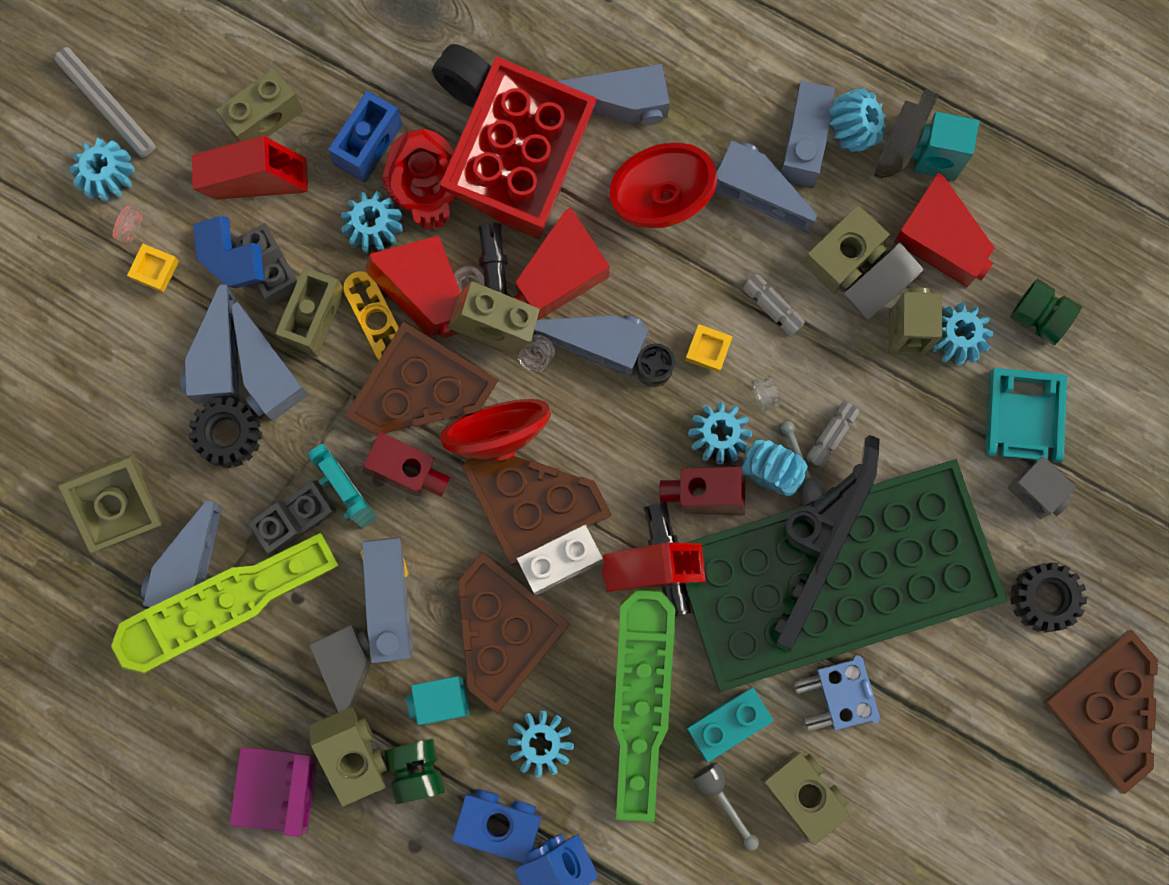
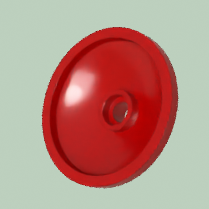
M674 142L655 145L633 155L617 170L610 185V200L617 215L631 225L642 228L674 226L694 216L709 202L716 189L717 172L711 157L699 147Z
M519 399L481 408L479 412L466 414L453 421L441 432L440 440L444 449L459 456L474 459L494 458L496 461L505 460L514 456L515 451L528 445L545 428L551 417L550 408L545 401L538 399Z

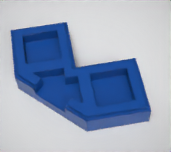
M218 216L193 224L196 259L221 282L227 284L228 287L239 288L264 281L261 246L250 243L232 249L228 217Z

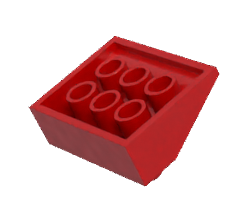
M496 56L440 183V188L505 226L540 240L591 120L597 98Z

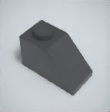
M351 625L309 645L338 713L351 707L355 708L371 666V658L368 654L370 653L368 635L365 630L359 632L357 627Z

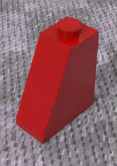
M264 135L192 155L191 178L193 190L216 200L308 192L306 157Z
M938 173L893 243L898 244L900 242L914 256L963 286L968 287L975 278L982 281L993 264L988 258L995 247L946 178Z
M571 207L561 215L515 282L518 294L514 298L539 308L537 320L542 319L609 278L610 266Z
M439 236L369 254L365 267L367 274L425 334L430 337L440 334L442 338L459 333L449 329L448 326L457 296L460 294V289Z
M661 543L603 554L602 578L606 583L607 592L706 582L702 543Z

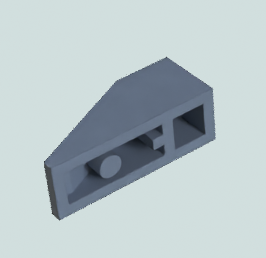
M662 64L557 81L597 98L593 113L632 124L642 122L644 125L657 124L663 119L668 118L670 103Z
M800 81L780 170L781 174L791 184L813 188L819 176L831 118L829 109L833 105L834 87Z
M731 141L717 171L715 192L810 233L818 216L765 154L760 153L752 144L746 142L739 144Z
M227 284L218 286L185 358V371L180 373L181 390L194 403L215 402L214 398L219 397L223 400H227V397L239 400L237 339L231 307L235 303V294Z
M237 301L231 307L243 384L251 394L246 398V401L258 416L265 413L274 421L306 398L308 394Z
M616 315L548 319L537 320L532 337L631 377L638 361V355L644 348L648 338L649 328L644 327V322L638 318L624 315L623 318Z
M206 500L154 564L150 576H146L142 584L141 597L144 598L143 606L152 607L206 580L221 516V505L214 501Z
M401 537L363 541L366 618L371 663L410 659L414 646Z

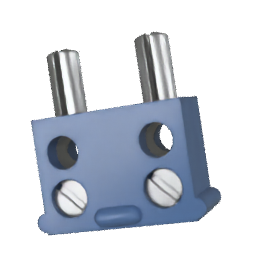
M859 655L853 656L852 661L816 670V676L794 681V687L819 680L820 683L795 689L797 694L821 688L828 713L805 718L804 724L830 718V720L806 726L807 731L831 725L833 730H839L868 721L872 723L880 721V715L863 658ZM832 671L839 674L840 679L836 684H832L828 678ZM846 708L850 711V718L847 721H842L839 714L842 709Z

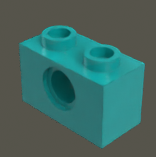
M936 111L929 124L923 123L919 137H915L910 154L911 159H916L913 172L935 177L939 173L946 179L955 181L974 154L980 120Z
M459 676L411 685L412 694L406 696L410 719L417 718L418 725H428L470 716L464 678Z
M751 687L684 729L703 760L710 762L774 720L755 689Z

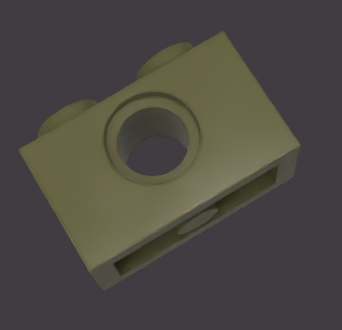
M273 68L218 107L216 111L237 142L263 135L269 137L301 114L303 109L294 91L278 71Z
M857 205L807 254L802 265L833 294L841 286L847 290L862 275L859 269L867 261L873 265L886 252L887 249L883 245L890 234L861 206ZM849 246L853 248L857 257L848 258L844 256L840 247Z
M303 267L275 333L283 345L318 357L344 295V289L339 279Z
M471 281L457 296L448 328L516 355L531 342L540 309Z
M915 287L908 289V292H904L889 311L888 354L926 355L942 338V293H930L928 288Z
M353 707L309 725L311 747L342 807L386 788L383 772L388 770L386 759L380 748L374 751L370 743L373 740L370 726L365 718L358 719ZM349 753H357L356 756L345 757Z
M794 752L760 781L806 840L815 846L851 816L844 808L849 802L835 785L829 788L821 779L820 775L824 771L812 755L808 754L804 757L801 752ZM811 784L817 792L816 801L810 806H803L799 801V791L803 786Z

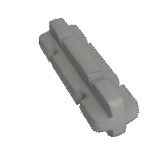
M755 274L745 283L744 291L752 299L756 297L758 299L756 303L776 323L780 321L782 323L780 327L788 335L792 336L803 327L804 319L796 311L792 313L790 311L792 307L772 287L768 289L766 287L767 282L760 275Z
M843 402L834 414L836 417L830 420L816 441L817 446H813L806 456L807 462L818 469H822L831 457L829 453L835 451L849 430L848 425H851L859 414V410L848 402Z

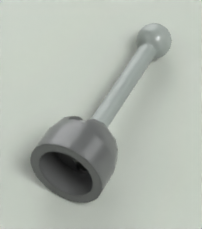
M784 421L780 426L781 432L787 435L793 453L801 456L804 460L794 435V423ZM808 468L805 473L806 477L798 490L802 506L814 503L828 491L825 483L819 479L811 478Z
M717 762L706 766L692 777V781L703 794L717 796L743 836L745 848L750 851L756 850L759 846L758 838L749 833L722 792L725 786L723 770Z

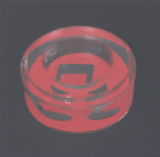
M128 205L125 206L115 222L113 238L125 244L130 243L140 228L142 222L141 211Z

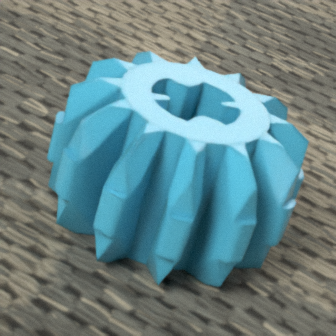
M865 88L854 89L841 94L833 100V107L829 109V114L832 117V122L829 125L834 128L835 133L833 137L840 139L842 149L848 148L851 152H861L883 141V133L887 131L884 119L887 116L882 113V103H877L874 92L868 93Z
M97 138L94 147L83 142L85 152L83 154L72 153L73 159L77 164L69 167L70 173L75 177L73 180L74 185L79 190H84V194L90 199H95L98 196L102 201L108 202L110 193H114L117 197L122 198L120 188L122 186L132 187V182L128 178V176L135 173V168L129 163L131 156L126 150H120L121 147L118 143L112 140L106 145L102 139Z
M361 191V202L357 203L353 200H348L347 204L351 211L342 212L341 218L346 224L342 226L341 230L344 236H350L349 243L353 248L362 245L363 252L368 254L372 246H376L379 252L384 250L382 244L384 242L390 245L396 244L393 234L402 233L403 231L402 225L398 222L402 218L400 209H394L395 203L392 201V198L389 197L382 201L381 193L376 191L372 199H368L366 193ZM375 218L376 225L369 227L368 220Z
M962 302L956 305L955 310L948 305L942 309V338L931 348L933 352H938L941 349L945 352L942 356V362H947L954 356L957 366H962L966 359L974 363L980 358L979 353H986L989 350L990 345L985 340L993 336V331L983 328L989 322V317L979 319L976 316L979 312L978 306H974L967 312L966 306ZM955 331H956L957 333L963 331V332L965 333L966 337H964V336L957 337V336L955 335Z
M718 402L716 413H714L709 405H705L702 409L704 417L700 415L693 416L692 422L698 428L690 429L688 436L693 439H700L691 448L694 452L703 448L706 450L702 456V461L707 462L711 454L716 455V465L722 466L724 454L734 463L738 460L736 450L742 453H746L749 446L743 440L750 439L752 431L741 429L748 423L749 419L747 416H742L739 419L735 418L739 409L737 406L734 405L729 413L724 412V403ZM718 426L722 427L723 433L729 434V436L726 435L724 441H718V436L711 434V432L714 433Z
M756 440L747 451L741 467L744 475L758 485L779 495L791 496L802 485L806 477L805 473L808 465L801 456L794 454L792 450L786 449L780 444H774L770 440Z
M540 711V724L535 725L533 716L528 713L525 715V720L530 727L528 730L518 723L514 724L513 729L522 734L523 737L522 739L509 738L508 744L512 746L521 745L522 750L514 752L510 757L512 761H515L525 755L527 760L520 768L523 773L530 768L532 762L536 763L535 776L539 778L542 777L543 764L547 763L549 772L552 775L558 772L557 767L552 761L554 758L562 764H568L569 759L559 753L560 748L572 750L574 744L571 742H560V737L571 733L570 727H566L558 733L556 732L555 728L562 719L560 716L556 715L550 726L545 725L547 712ZM536 733H545L546 740L552 741V748L550 751L545 749V755H538L537 748L530 746L531 738L537 739Z

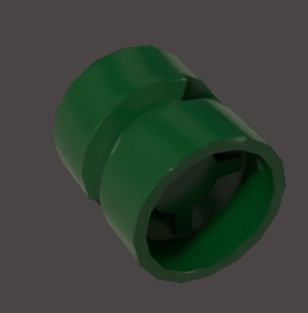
M1037 278L1022 296L1011 313L1010 318L1027 329L1035 326L1036 335L1054 346L1071 327L1082 306L1065 295L1060 298L1055 297V289Z
M434 739L384 750L388 771L396 776L395 780L391 783L395 805L445 793L441 771L434 769L433 766L438 760ZM419 760L422 772L408 775L406 763Z

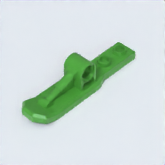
M636 588L620 603L613 727L620 744L616 820L655 822L659 747L668 731L675 629V606L660 589Z

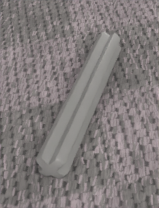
M63 47L59 52L55 53L54 60L135 152L142 158L154 152L156 146L72 50L68 47Z

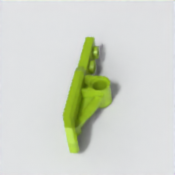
M319 533L254 566L232 567L119 623L111 649L121 669L145 674L175 657L255 618L270 601L336 569L339 565L323 535Z

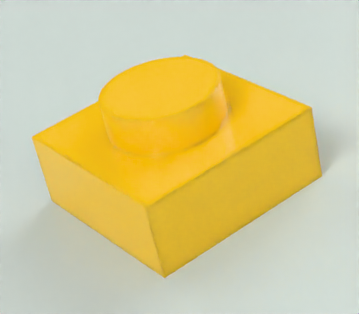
M142 243L127 276L135 282L164 293L179 260L175 256Z
M698 324L685 361L720 373L733 336Z

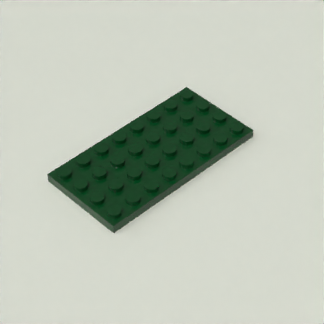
M957 459L873 484L791 652L777 646L779 636L773 632L783 612L788 615L791 614L796 604L795 601L790 599L800 578L805 581L808 580L818 558L795 548L789 543L786 538V524L788 517L793 512L809 507L812 504L686 542L702 543L706 582L684 585L719 693L1008 601ZM799 521L792 527L793 532L802 538L809 537L814 532L812 525L806 521Z

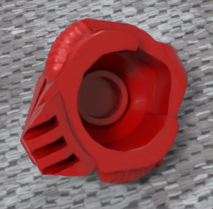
M427 129L407 131L394 141L387 157L382 181L392 201L400 208L411 211L413 220L425 230L444 227L450 216L449 206L457 198L440 188V183L454 154V149L440 134Z

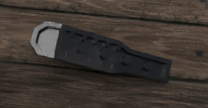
M872 435L867 436L864 440L861 464L856 465L848 477L836 487L833 486L811 506L796 510L788 517L786 538L789 543L795 548L818 558L808 580L805 581L800 578L790 599L795 601L796 604L791 614L788 615L783 612L773 632L779 636L777 646L788 652H791L873 487L877 475L880 439ZM799 521H806L812 525L814 532L811 536L802 538L793 532L792 527Z

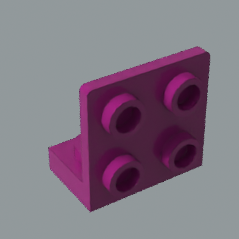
M249 747L241 748L230 824L237 827L284 831V835L300 837L307 834L317 766L316 755Z

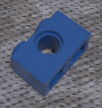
M366 91L328 149L334 165L365 183L403 125L398 108Z
M477 788L475 795L471 793L466 794L452 841L525 863L527 859L524 854L533 848L542 815L535 813L536 806L519 800H514L512 806L497 802L498 794ZM495 813H501L509 820V831L503 835L492 833L488 827L489 817Z
M563 834L541 843V846L524 854L527 861L514 869L521 885H589L598 878L579 834L566 840Z

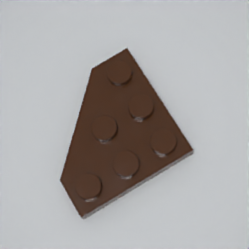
M403 321L345 416L378 435L379 432L389 433L393 430L441 421L453 416L475 413L481 410L499 379L416 327Z
M516 456L496 461L494 458L472 459L461 465L511 566L518 563L517 558L583 525H586L588 528L612 515L595 481L581 476L577 477L559 471V469Z
M481 553L458 581L467 688L498 714L568 628L570 623L484 553Z
M1127 630L1043 702L1120 794H1126L1154 769V753H1151L1152 730H1155L1156 722L1154 675H1157L1158 659L1133 630Z

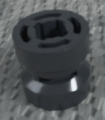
M653 343L644 347L638 355L636 373L638 379L648 387L663 386L669 381L675 359L668 347Z

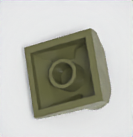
M132 455L118 457L82 471L60 482L58 485L90 553L162 525L143 480L142 467L134 460Z

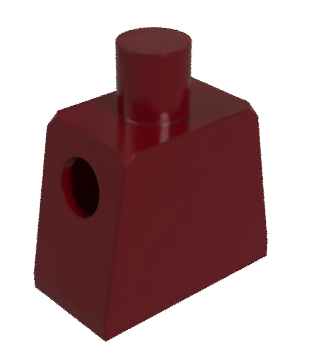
M379 432L362 470V473L414 496H417L422 488L442 497L451 478L431 468L435 458L383 432ZM411 464L417 468L418 475L409 477L404 474L402 467Z
M741 467L681 469L680 480H660V502L680 503L682 510L689 514L745 515L746 478ZM706 487L702 495L693 496L696 488Z

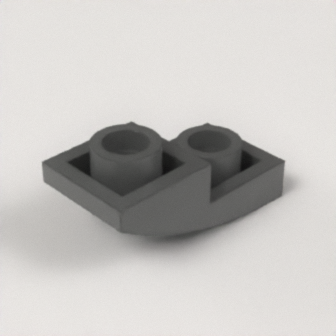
M266 223L233 240L237 247L250 243L261 246L264 281L257 282V285L269 306L293 293L297 279Z
M899 242L845 290L844 294L869 320L924 269Z
M311 481L285 501L273 504L248 524L267 554H271L316 527L336 513L337 510L319 482Z

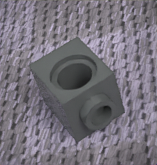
M1044 456L1031 462L1008 487L1040 519L1052 513L1055 516L1061 514L1072 502L1068 496L1077 488Z

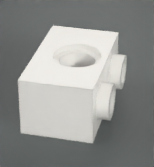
M586 525L517 558L535 596L601 564L603 559Z

